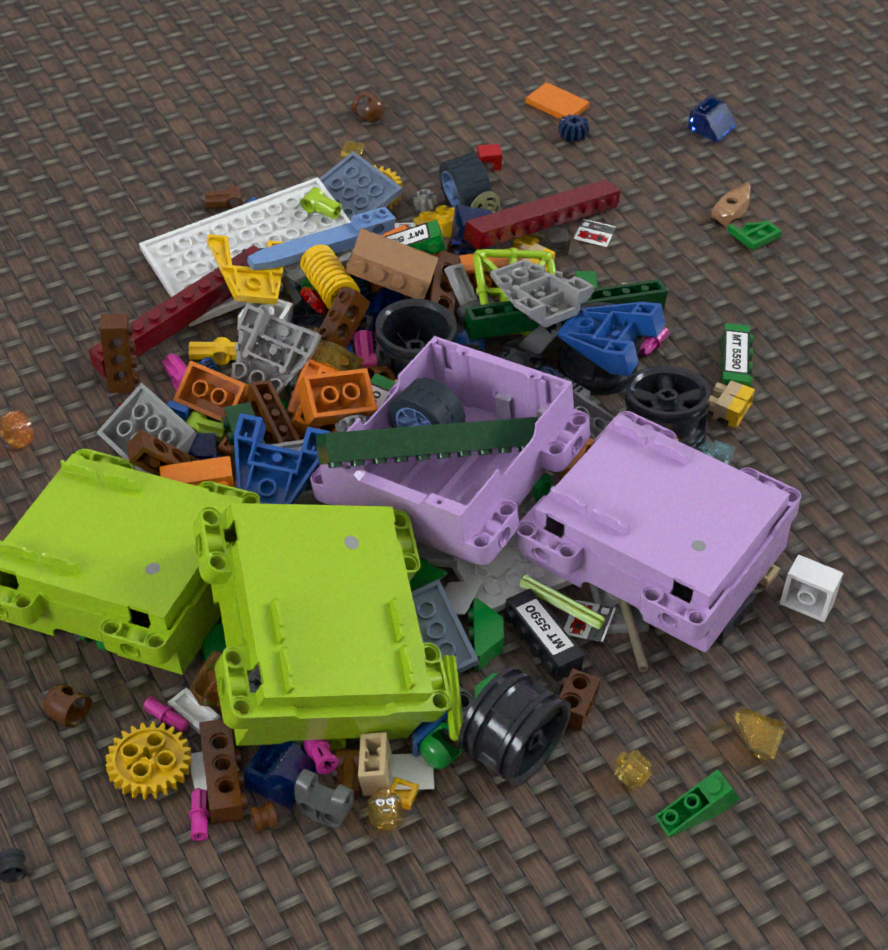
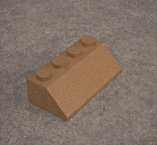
M361 228L347 262L345 272L412 298L424 299L431 283L438 257Z

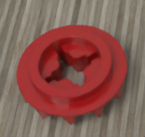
M310 287L302 288L301 296L313 309L321 314L328 311L325 303L315 290Z

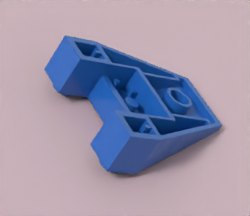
M635 302L580 308L577 315L568 318L557 335L608 373L630 376L639 363L633 342L637 335L657 337L666 323L660 303Z
M240 413L234 432L237 488L258 494L261 504H294L311 483L310 477L319 467L316 436L330 433V431L307 427L301 451L262 443L266 430L263 418Z

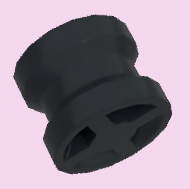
M11 848L0 852V880L4 882H17L26 877L27 868L23 864L26 856L23 850Z

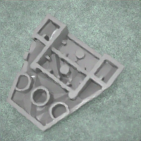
M525 260L506 265L490 273L492 279L512 304L543 327H550L555 323L577 315L580 311V304L586 302L594 292V286L579 277L574 276L572 279H566L562 277L563 272L555 271V275L545 272L544 266Z
M246 303L237 325L239 339L238 343H235L237 355L236 362L232 366L231 378L247 385L250 382L271 380L279 395L313 356L322 335L302 326L294 325Z

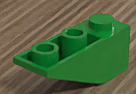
M717 769L654 817L670 838L720 815L738 802L740 798Z

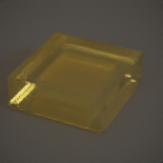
M346 141L341 150V156L347 157L353 151L361 156L364 144Z

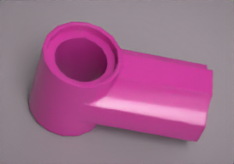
M361 330L355 332L353 335L355 356L361 369L364 366H376L377 358L373 349L372 331Z
M172 353L167 355L162 361V367L171 377L172 384L177 391L187 366L178 355Z

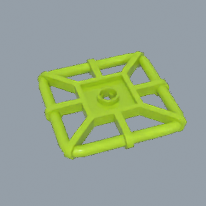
M509 248V250H476L473 254V263L478 286L476 292L480 298L481 305L489 304L488 296H499L500 302L510 301L498 285L497 288H488L486 286L483 267L489 273L498 269L486 257L508 258L509 264L517 262V258L541 259L538 265L544 266L546 263L548 273L555 275L556 268L551 257L552 254L540 250H517L516 248ZM532 331L514 334H522L523 336H528Z

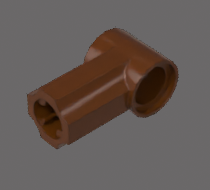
M229 186L226 190L204 191L206 209L227 207L230 210L243 205L242 190L238 186Z
M336 749V757L339 762L336 767V788L341 784L353 789L354 798L359 797L360 782L358 770L360 749Z

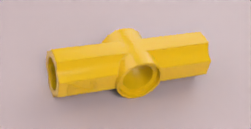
M218 337L213 342H189V360H203L210 357L214 360L215 364L225 365L230 360H236L237 351L235 350V343L238 342H231L225 337Z

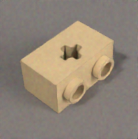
M387 732L361 734L358 778L364 796L390 794L392 751Z

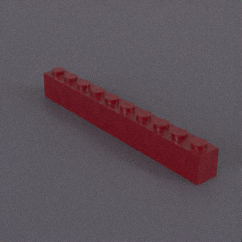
M602 180L466 221L463 239L480 250L617 207L621 189L607 180Z
M252 245L231 259L232 265L250 267L247 263L248 256L260 250ZM219 267L131 322L133 323V336H131V339H135V352H133V355H137L138 358L232 297ZM100 342L89 349L92 367L104 378H107L102 343Z

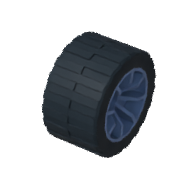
M467 153L440 164L439 179L441 189L449 207L469 211L472 202L477 196L483 192L492 191L488 173L482 161L474 153ZM480 203V205L478 206L476 212L479 211V208H480V206H481V203Z
M427 377L415 379L392 401L388 411L392 428L466 422L464 408L459 398L445 384Z

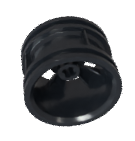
M405 299L385 307L377 316L375 323L377 365H385L391 368L397 380L398 375L434 336L456 343L457 324L453 314L444 306L425 299Z
M593 302L580 305V308L615 304L605 302ZM637 335L633 341L637 358L642 342V336ZM561 339L558 371L590 391L591 395H611L626 389L629 378L637 373L638 365L630 376L610 374Z
M675 366L649 367L638 371L627 381L625 395L626 411L635 413L673 431L679 442L699 451L706 441L707 412L709 410L711 394L710 387L704 378L685 368Z
M515 666L507 667L488 682L472 703L459 732V747L464 752L469 753L474 759L481 761L491 768L498 776L506 779L512 786H520L530 780L542 768L556 749L569 723L571 704L565 699L560 698L553 691H549L534 681L531 676L523 673L519 668Z

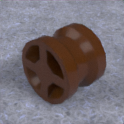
M271 801L266 802L264 806L259 808L256 806L249 808L256 833L262 832L264 828L270 827L274 829L278 827L275 810Z

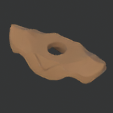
M749 182L727 192L715 204L710 217L715 218L725 226L733 219L742 217L750 203ZM732 200L735 201L736 204H729L727 203V201Z

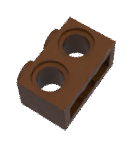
M573 668L569 677L564 676L560 686V691H562L560 698L565 699L571 704V716L567 726L582 731L598 695L601 678Z

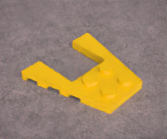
M208 234L206 242L234 300L276 305L283 266L272 269L253 270L251 267L232 265L228 236ZM268 240L266 248L284 242Z

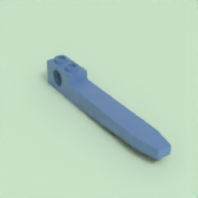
M385 206L351 217L350 223L264 248L248 256L247 263L253 270L272 269L300 262L306 250L319 244L329 246L334 253L353 249L361 228L382 235L394 229L396 218Z

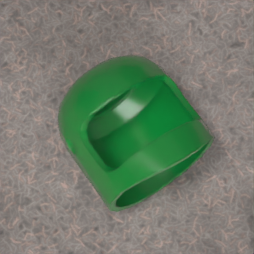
M447 722L437 725L420 744L422 759L434 769L447 768L464 753L462 749L459 751L450 746L443 738L440 729L445 728L449 731V724Z

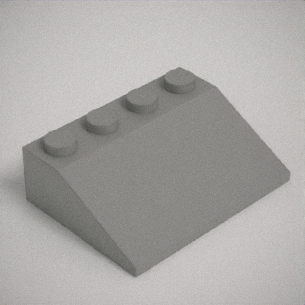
M142 382L96 432L119 455L128 460L126 444L140 429L186 453L189 452L197 435L193 428ZM134 465L135 470L149 473Z

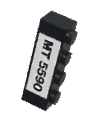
M531 588L506 599L505 619L508 623L513 624L519 637L527 642L532 654L542 661L548 674H552L558 682L564 676L568 677L572 668L579 671L582 670L584 654Z

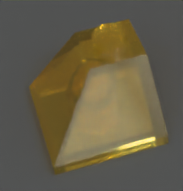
M739 707L734 713V718L749 750L754 751V756L767 761L769 757L774 759L789 724L745 707Z

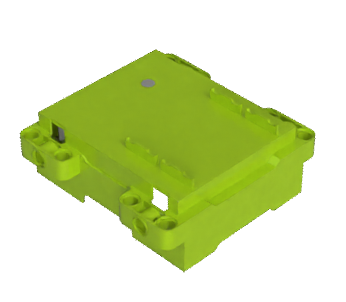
M80 449L74 454L72 453L66 462L61 460V469L3 542L0 540V620L52 636L55 635L54 629H61L101 641L106 650L117 653L118 656L183 675L202 646V641L210 633L221 616L219 603L214 604L211 584L206 583L200 576L195 551L193 524L205 506H229L230 503L261 504L260 496L254 492L212 481H205L198 486L137 471L134 465L129 463L128 459L90 449ZM226 542V548L232 549V542ZM130 609L147 613L151 624L150 627L145 628L132 624Z
M230 503L229 506H205L202 508L193 524L195 551L200 576L206 583L211 584L214 604L219 603L227 648L215 664V673L222 718L229 728L234 729L237 746L282 744L287 741L361 738V734L387 732L388 739H405L421 722L437 721L450 708L452 702L441 652L433 643H423L409 584L420 568V559L411 520L406 512L393 510L392 506ZM226 542H232V549L226 548ZM259 664L262 684L256 692H250L248 675Z

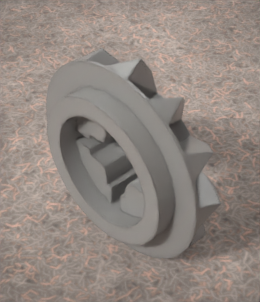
M365 415L345 417L335 425L336 431L345 432L358 418L364 424L370 417Z

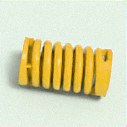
M323 244L315 245L306 250L300 260L301 270L329 310L341 287L354 289L360 293L359 287L350 274L345 272V267L329 246Z

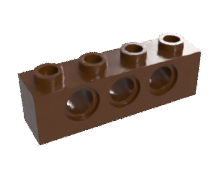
M441 251L433 254L438 257L425 295V300L444 306L456 319L454 309L457 305V298L444 269L448 266L459 264V256Z
M341 287L317 332L322 336L313 356L310 358L311 360L336 369L370 305V302L357 290Z
M101 314L99 329L109 393H132L135 390V385L139 384V371H135V368H137V355H133V352H135V339H131V336H133V323H129L128 314Z
M271 380L250 382L245 402L251 403L255 416L263 418L266 425L263 437L265 443L271 445L300 440Z
M141 429L126 444L129 463L156 476H160V466L199 460Z
M223 719L199 722L211 824L243 820V809H248L246 793H240V787L244 786L243 770L237 771V765H241L240 749H234V744L236 743L234 729L229 728Z

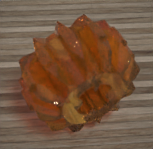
M10 411L5 413L0 419L1 437L4 438L5 444H9L11 449L28 446L34 439L33 432L35 429L32 428V422L29 421L28 415H24L22 411Z

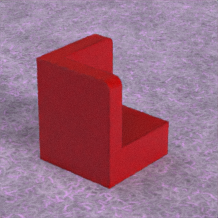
M477 145L478 158L482 162H492L494 171L501 170L502 152L500 145Z

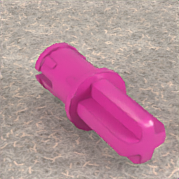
M664 327L657 337L647 336L646 340L641 344L640 355L648 356L654 349L659 348L661 342L669 335L668 329Z
M150 696L145 701L143 709L159 719L160 724L165 723L170 727L173 726L177 732L185 733L189 728L190 722L174 712L175 710L172 706L163 704L154 696Z
M196 788L192 792L191 810L189 811V818L191 819L190 837L194 841H203L208 838L207 819L210 817V811L207 809V791Z

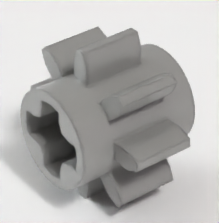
M429 189L419 190L417 197L413 198L414 206H416V210L420 209V212H431L434 209V205L438 204L437 196Z

